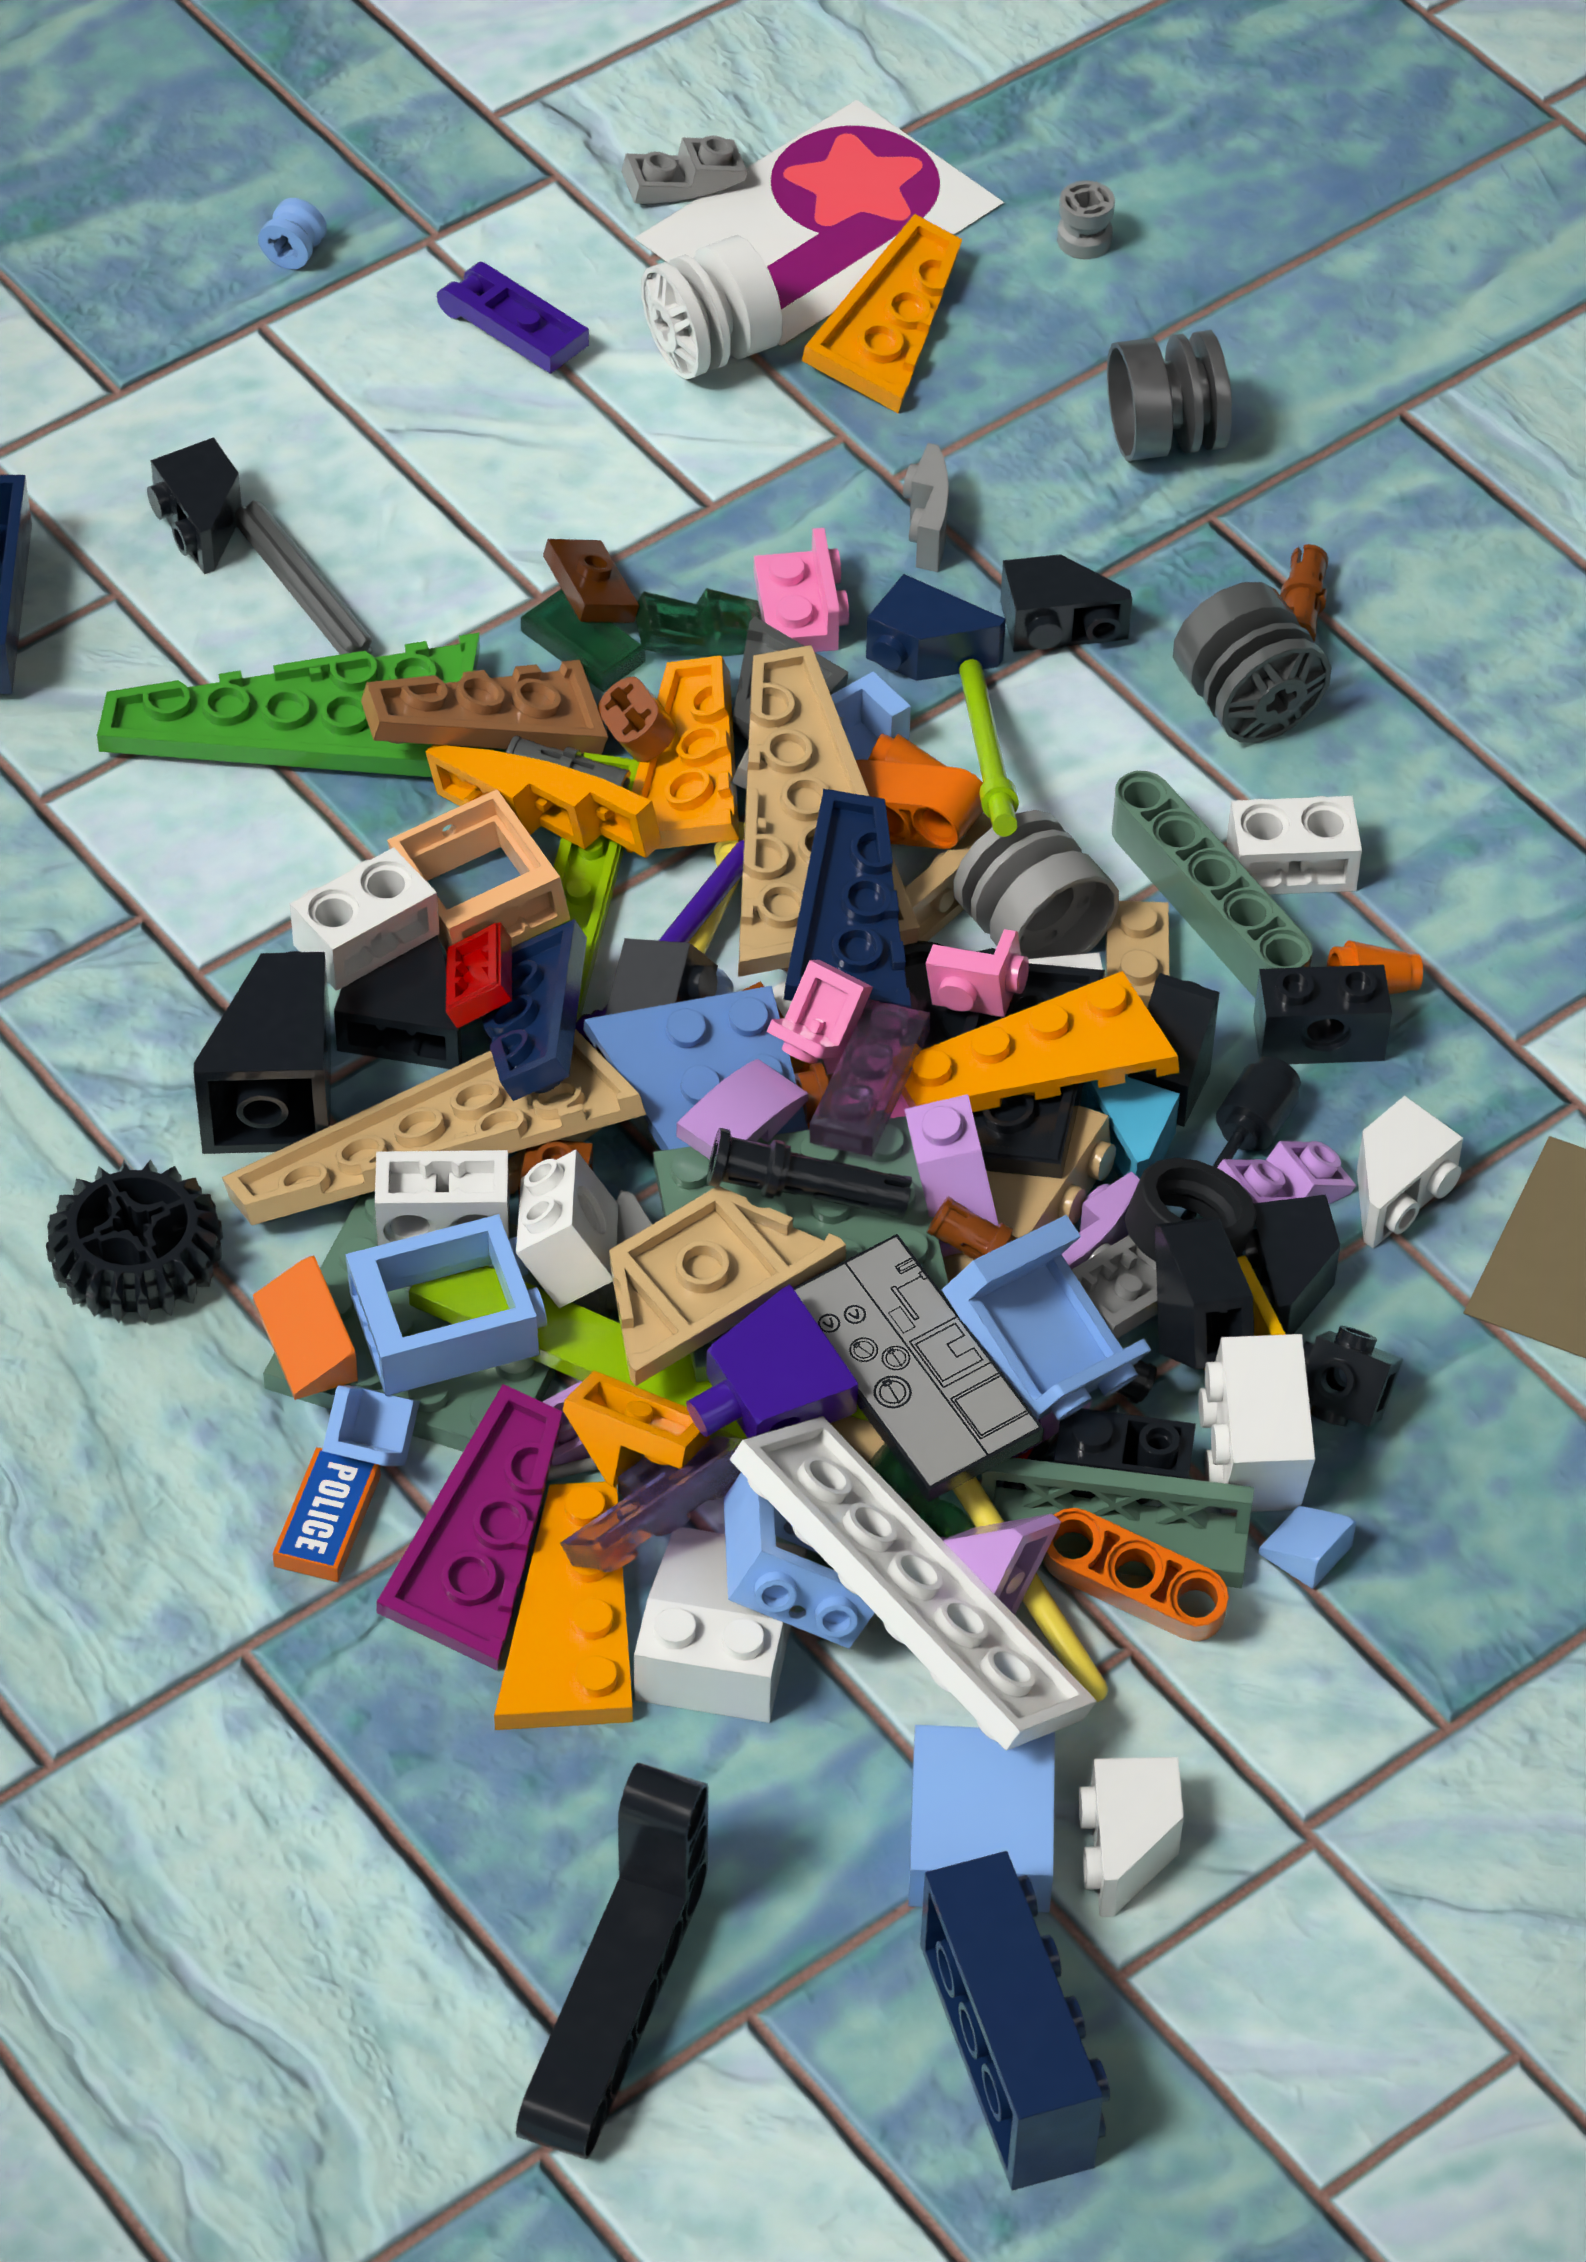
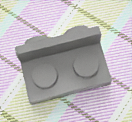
M1129 1235L1112 1246L1109 1243L1102 1244L1092 1253L1087 1261L1071 1269L1116 1339L1158 1314L1156 1262L1143 1254Z

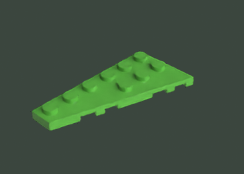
M480 634L460 635L459 644L430 649L428 648L427 641L405 644V653L373 657V655L366 651L277 664L273 665V674L242 678L241 670L220 673L219 682L187 687L179 680L107 691L97 732L99 752L432 777L425 751L433 744H395L388 741L373 740L361 703L366 683L431 675L437 676L444 683L458 682L462 678L463 672L477 670L480 653Z

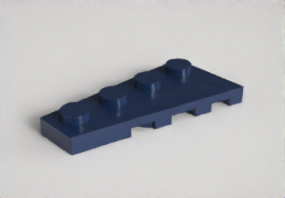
M823 789L783 1000H793L809 960H821L873 987L862 1013L909 1021L911 1000L909 988L906 986V961L904 945L899 931V906L897 890H894L892 876L893 859L885 799Z
M575 919L512 947V1001L485 1014V1017L482 1018L485 1031L492 1040L489 1046L500 1083L513 1101L533 1092L538 1094L546 1093L569 1077L587 942L586 935Z

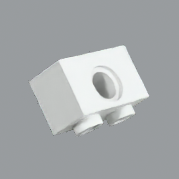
M577 1150L556 1160L546 1159L536 1164L525 1176L521 1177L516 1254L558 1308L613 1282L609 1250L617 1246L618 1203Z

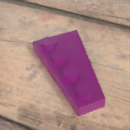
M502 1384L376 1601V1613L498 1671L562 1425V1411Z

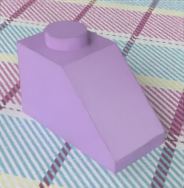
M968 1094L904 1109L929 1217L934 1218L944 1200L950 1196L971 1212L998 1226ZM938 1239L942 1257L962 1253L948 1243L946 1244Z
M1046 1514L975 1527L948 1538H940L1015 1615L1062 1521L1053 1514Z

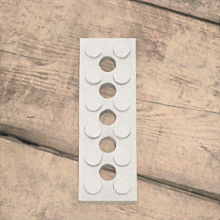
M823 1416L742 1440L729 1460L747 1478L752 1490L768 1500L792 1525L796 1536L818 1552L837 1572L839 1580L844 1587L858 1595L884 1622L887 1632L912 1651L930 1670L931 1677L936 1684L950 1692L977 1720L979 1728L987 1737L998 1742L1007 1751L1084 1720L1097 1700Z

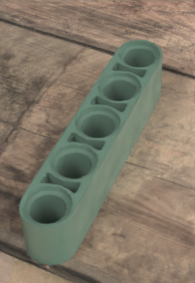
M1133 771L1125 774L1118 780L1115 786L1112 836L1116 843L1255 999L1259 969L1311 967L1312 944L1308 937L1166 780L1158 774L1149 771Z

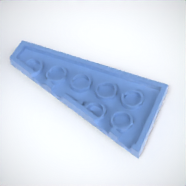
M772 986L584 1019L583 1030L595 1048L599 1047L607 1061L640 1094L646 1112L644 1118L648 1122V1130L662 1151L691 1147L676 1137L677 1122L715 1086L744 1065L759 1059L796 1084L790 1055L782 1050L784 1041L767 1032L771 1020L780 1019ZM803 1106L776 1134L809 1130Z

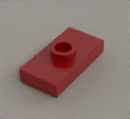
M501 922L494 923L448 947L446 961V1013L457 1029L512 1001V938Z

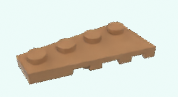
M580 660L562 661L559 671L542 672L537 664L515 666L512 676L490 678L485 670L463 672L462 678L458 682L444 683L435 675L367 682L361 699L374 741H388L395 744L420 743L507 750L510 741L517 735L535 743L563 751L565 748L571 747L580 750L581 754L586 752L602 755L608 739Z

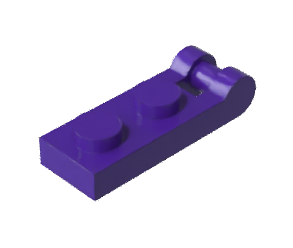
M477 262L464 272V280L461 282L451 281L437 292V302L446 315L453 319H458L460 316L550 374L589 346V328L484 262Z

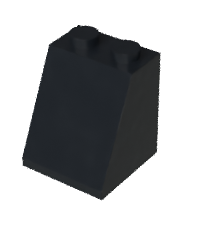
M290 951L286 953H261L196 1058L193 1074L202 1154L277 1152L330 1127L331 1022L325 952Z

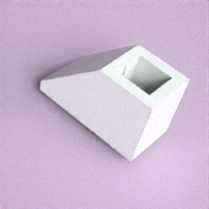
M1405 1095L1365 1128L1362 1133L1357 1165V1179L1363 1242L1373 1249L1392 1232L1397 1235L1404 1232L1415 1220L1419 1209L1434 1196L1438 1199L1446 1196L1456 1185L1462 1171L1458 1165L1463 1137Z
M1178 1757L1094 1759L1091 1786L1079 1787L1080 1828L1093 1829L1094 1847H1084V1884L1086 1890L1098 1889L1100 1917H1114L1179 1854L1184 1815Z

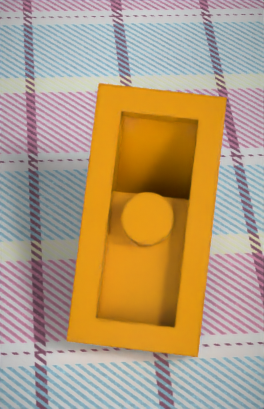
M593 1371L564 1401L563 1412L603 1478L613 1488L638 1464L642 1454L654 1463L671 1465L682 1469L710 1438V1435L705 1437L701 1434L686 1406L597 1371Z

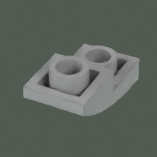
M706 136L704 138L682 137L678 155H668L662 152H650L648 154L626 153L621 172L634 204H654L693 199L724 190L745 181L748 171L734 139Z
M927 443L919 465L912 463L909 465L903 485V497L911 499L909 541L917 543L916 567L938 572L946 544L949 484L947 468L939 445Z

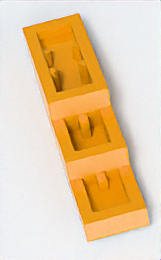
M433 744L425 751L438 795L461 806L497 789L530 835L542 826L583 849H586L600 835H603L644 858H647L662 844L652 800L603 778L549 761L495 750Z

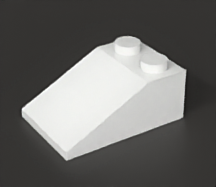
M679 1526L674 1527L647 1599L634 1653L635 1701L770 1723L791 1625L728 1600L725 1534ZM776 1542V1547L807 1558L806 1548ZM796 1606L792 1607L790 1611L795 1612Z

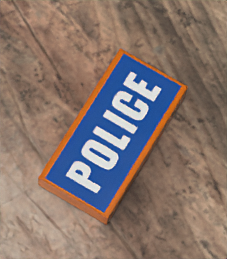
M316 1447L273 1551L274 1567L339 1582L381 1477L380 1465L324 1452L322 1448Z

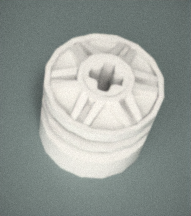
M734 235L697 249L694 259L685 254L670 259L669 263L663 262L644 271L641 279V298L648 326L664 360L682 378H694L706 373L708 369L713 370L725 366L730 355L738 360L778 345L782 336L783 322L779 296L763 259L745 238Z

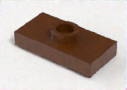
M547 539L543 557L581 622H635L639 604L601 540Z

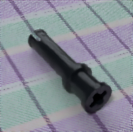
M719 1128L711 1151L707 1185L719 1187L722 1182L759 1189L762 1197L773 1199L774 1196L780 1197L782 1192L798 1194L817 1200L878 1211L883 1214L903 1218L910 1199L912 1177L888 1174L836 1161L808 1157L791 1152V1146L785 1145V1141L774 1139L768 1145L732 1137L729 1129Z

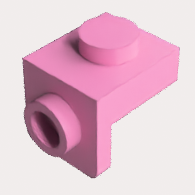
M1004 929L994 955L933 944L925 963L932 1005L947 1007L954 1011H971L1005 1017L1014 993L1021 994L1023 992L1029 972L1028 957L1021 955L1018 931Z
M809 960L785 1018L772 1019L767 1032L784 1041L782 1046L784 1052L804 1062L813 1064L817 1063L819 1058L844 1057L873 987L821 960Z

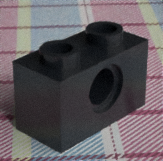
M1384 965L1259 969L1253 1015L1259 1058L1266 1056L1275 1057L1287 1064L1385 1061L1392 1009Z

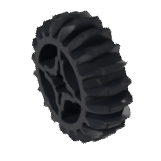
M151 1159L142 1170H132L124 1160L119 1172L112 1174L98 1166L95 1181L91 1183L76 1178L73 1195H59V1203L56 1206L57 1213L49 1215L46 1251L48 1261L52 1262L53 1277L58 1282L59 1288H66L67 1295L71 1298L73 1305L87 1301V1308L90 1309L94 1317L108 1308L112 1310V1315L118 1323L128 1312H137L146 1323L151 1310L158 1308L172 1316L175 1300L179 1299L194 1304L197 1287H210L211 1279L214 1276L213 1269L220 1267V1260L222 1258L220 1240L223 1239L222 1222L218 1220V1215L216 1214V1205L212 1201L210 1194H202V1188L198 1185L196 1177L182 1181V1176L179 1174L176 1166L169 1168L162 1174L157 1172V1168Z

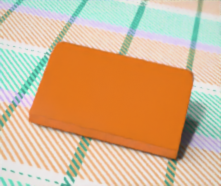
M314 1255L301 1260L253 1294L254 1304L295 1400L336 1388L338 1385H346L358 1381L356 1353Z

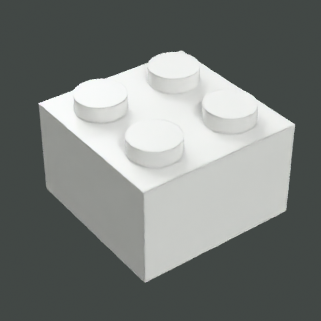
M1302 1334L1221 1337L1215 1362H1206L1205 1388L1199 1389L1201 1428H1211V1450L1205 1451L1204 1459L1205 1481L1254 1487L1251 1512L1295 1510L1302 1504L1315 1462ZM1220 1508V1513H1237V1510Z

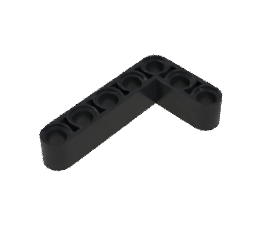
M637 1762L633 1767L626 1782L619 1806V1879L526 2090L516 2123V2136L518 2138L585 2160L589 2158L595 2148L699 1902L708 1868V1783L641 1762Z

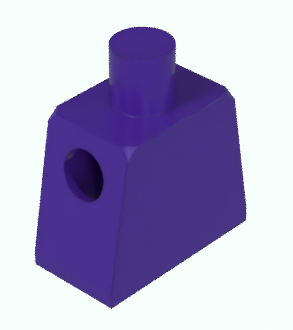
M789 1284L709 1347L707 1350L706 1374L713 1387L686 1401L688 1412L694 1424L705 1437L737 1421L747 1438H751L822 1416L829 1423L849 1417L857 1412L859 1383Z

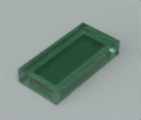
M562 589L521 616L522 633L560 661L580 660L587 680L602 692L645 663L644 646L612 623L581 622Z

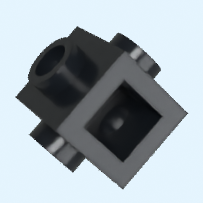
M1339 1326L1337 1333L1328 1331L1318 1335L1314 1343L1306 1341L1303 1349L1309 1404H1311L1310 1414L1322 1421L1338 1426H1347L1349 1419L1368 1427L1381 1421L1403 1358L1375 1348L1376 1337L1348 1326ZM1339 1369L1346 1374L1347 1383L1341 1379Z

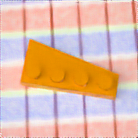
M914 214L805 345L802 361L899 414L957 260L962 239Z
M722 655L667 662L657 699L675 723V736L670 745L661 754L646 762H639L632 792L652 800L662 844L657 849L740 840L737 786L732 783L736 768L730 671ZM625 848L628 853L633 852V851H631V850Z
M1123 971L890 1063L893 1081L910 1108L968 1094L972 1112L1000 1107L1003 1098L1015 1095H1032L1035 1097V1100L1060 1096V1087L1097 1080L1099 1088L1125 1083V1074L1155 1069L1157 1077L1179 1073L1177 1053Z
M606 1481L549 1485L495 1709V1730L633 1722L617 1486L613 1488Z

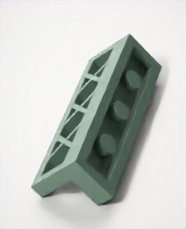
M1013 1457L982 1473L981 1486L1004 1522L1046 1514L1054 1515L1062 1509L1068 1508L1086 1510L1210 1568L1221 1576L1227 1587L1242 1589L1254 1487ZM996 1480L1024 1483L1029 1488L1018 1490L996 1487ZM1072 1490L1089 1491L1096 1496L1093 1498L1075 1497L1069 1492ZM1140 1498L1159 1500L1163 1505L1158 1507L1141 1505L1136 1500ZM1211 1506L1236 1509L1237 1516L1208 1513L1204 1508ZM1075 1532L1063 1534L1054 1543L1057 1552L1063 1557L1070 1559L1081 1558L1092 1548L1091 1543L1085 1536ZM1137 1561L1126 1562L1115 1572L1153 1577L1150 1568Z

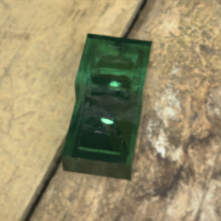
M708 588L705 589L696 604L645 591L637 601L639 608L636 622L642 650L661 654L692 657L743 655L749 622L754 616L762 620L757 600Z

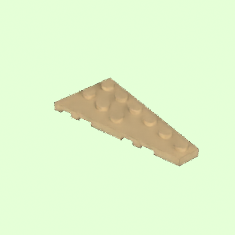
M812 645L753 655L738 977L789 967L823 789L869 796ZM893 859L892 876L894 890H897L900 938L903 941V945L916 943L920 927Z
M575 1029L569 1077L546 1093L538 1094L533 1092L513 1101L500 1083L490 1050L222 1177L231 1201L251 1225H256L375 1191L376 1152L508 1150V1153L644 1116L646 1112L640 1094Z

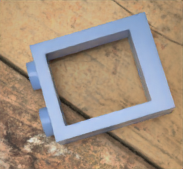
M499 1214L346 1254L350 1295L385 1396L539 1355L538 1328L547 1326L544 1304L537 1287L527 1290L522 1276L528 1275V1268L516 1254L517 1237L508 1239ZM493 1264L509 1307L508 1310L402 1337L387 1294L388 1291Z
M741 1472L724 1497L728 1600L850 1649L874 1615V1611L858 1595L844 1587L835 1570L776 1547L775 1536L818 1553L813 1547L808 1546L796 1536L792 1525L768 1500L752 1490L747 1478ZM794 1606H802L804 1608L803 1611L798 1613L790 1611Z

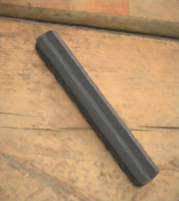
M252 501L247 506H240L235 513V516L238 518L236 527L339 654L366 651L371 654V636L265 506L258 501Z

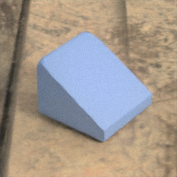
M1299 1505L1259 1547L1258 1554L1311 1589H1314L1351 1549L1356 1521L1346 1515Z

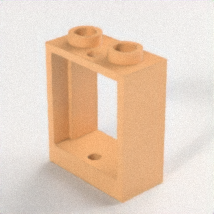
M497 789L387 840L389 849L394 847L426 881L500 847L520 873V876L450 909H446L437 896L440 933L438 938L446 952L449 946L494 923H502L512 938L513 947L571 920L559 874ZM452 824L448 830L442 831L445 826Z

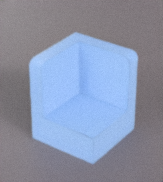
M874 671L831 695L838 715L843 718L841 723L855 760H868L876 741L882 733L892 738L900 734L909 740L911 706Z
M338 1385L322 1451L383 1466H405L420 1401L394 1394L385 1396L384 1392L360 1386Z

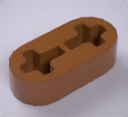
M627 677L619 680L604 693L599 701L598 710L601 719L620 745L638 762H646L661 754L670 745L675 736V723L658 699L637 677Z

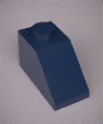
M903 574L867 617L866 658L878 663L885 669L896 671L916 681L960 674L959 668L961 664L969 659L979 661L983 670L996 668L1001 664L1004 657L1006 619Z

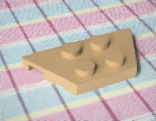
M719 1186L609 1250L610 1268L630 1380L635 1386L639 1385L733 1328L782 1288L789 1284L794 1288L846 1260V1244L841 1238L830 1233L825 1240H822L793 1227V1217L772 1208L756 1207L746 1197Z

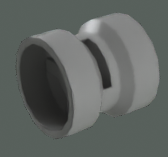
M1078 181L1066 186L1061 192L1059 202L1061 220L1057 230V243L1065 254L1073 258L1086 260L1100 257L1110 249L1113 232L1110 221L1114 215L1115 198L1113 192L1107 186L1093 181Z

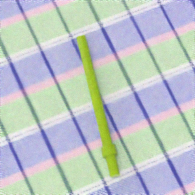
M969 659L961 664L959 673L983 780L979 791L983 812L991 818L994 832L999 836L1007 837L1012 835L1017 829L1015 812L1019 806L1018 795L1014 783L1006 775L983 667L979 661Z

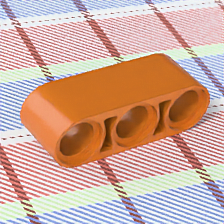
M865 759L856 760L869 796L885 799L891 844L938 849L952 848L983 813L979 796L983 782L968 770L958 767Z
M1068 1508L1054 1514L1062 1522L1043 1561L1049 1573L1058 1580L1182 1639L1190 1641L1206 1640L1215 1635L1222 1627L1227 1610L1228 1591L1221 1576L1213 1570L1089 1511ZM1075 1532L1085 1536L1091 1543L1092 1548L1085 1556L1070 1559L1059 1554L1054 1547V1543L1063 1534ZM1137 1561L1149 1567L1154 1578L1144 1587L1130 1588L1118 1580L1115 1572L1126 1562ZM1198 1590L1205 1592L1212 1598L1215 1603V1609L1205 1617L1195 1618L1185 1614L1180 1609L1177 1601L1184 1593Z

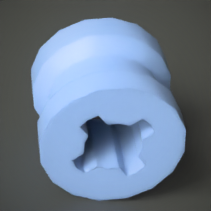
M287 198L280 202L273 213V219L266 222L258 235V243L266 257L276 265L286 269H299L309 260L313 252L312 248L319 245L325 237L327 223L321 212L309 202L298 198Z

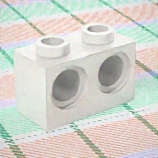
M1316 796L1309 798L1231 801L1226 841L1227 848L1269 895L1356 891L1362 847L1353 796Z
M394 847L373 859L362 861L351 871L320 888L307 891L301 898L290 903L293 945L299 952H325L327 982L336 991L440 934L437 892Z
M508 1150L376 1152L375 1213L378 1246L497 1214L500 1215L509 1239L510 1190Z

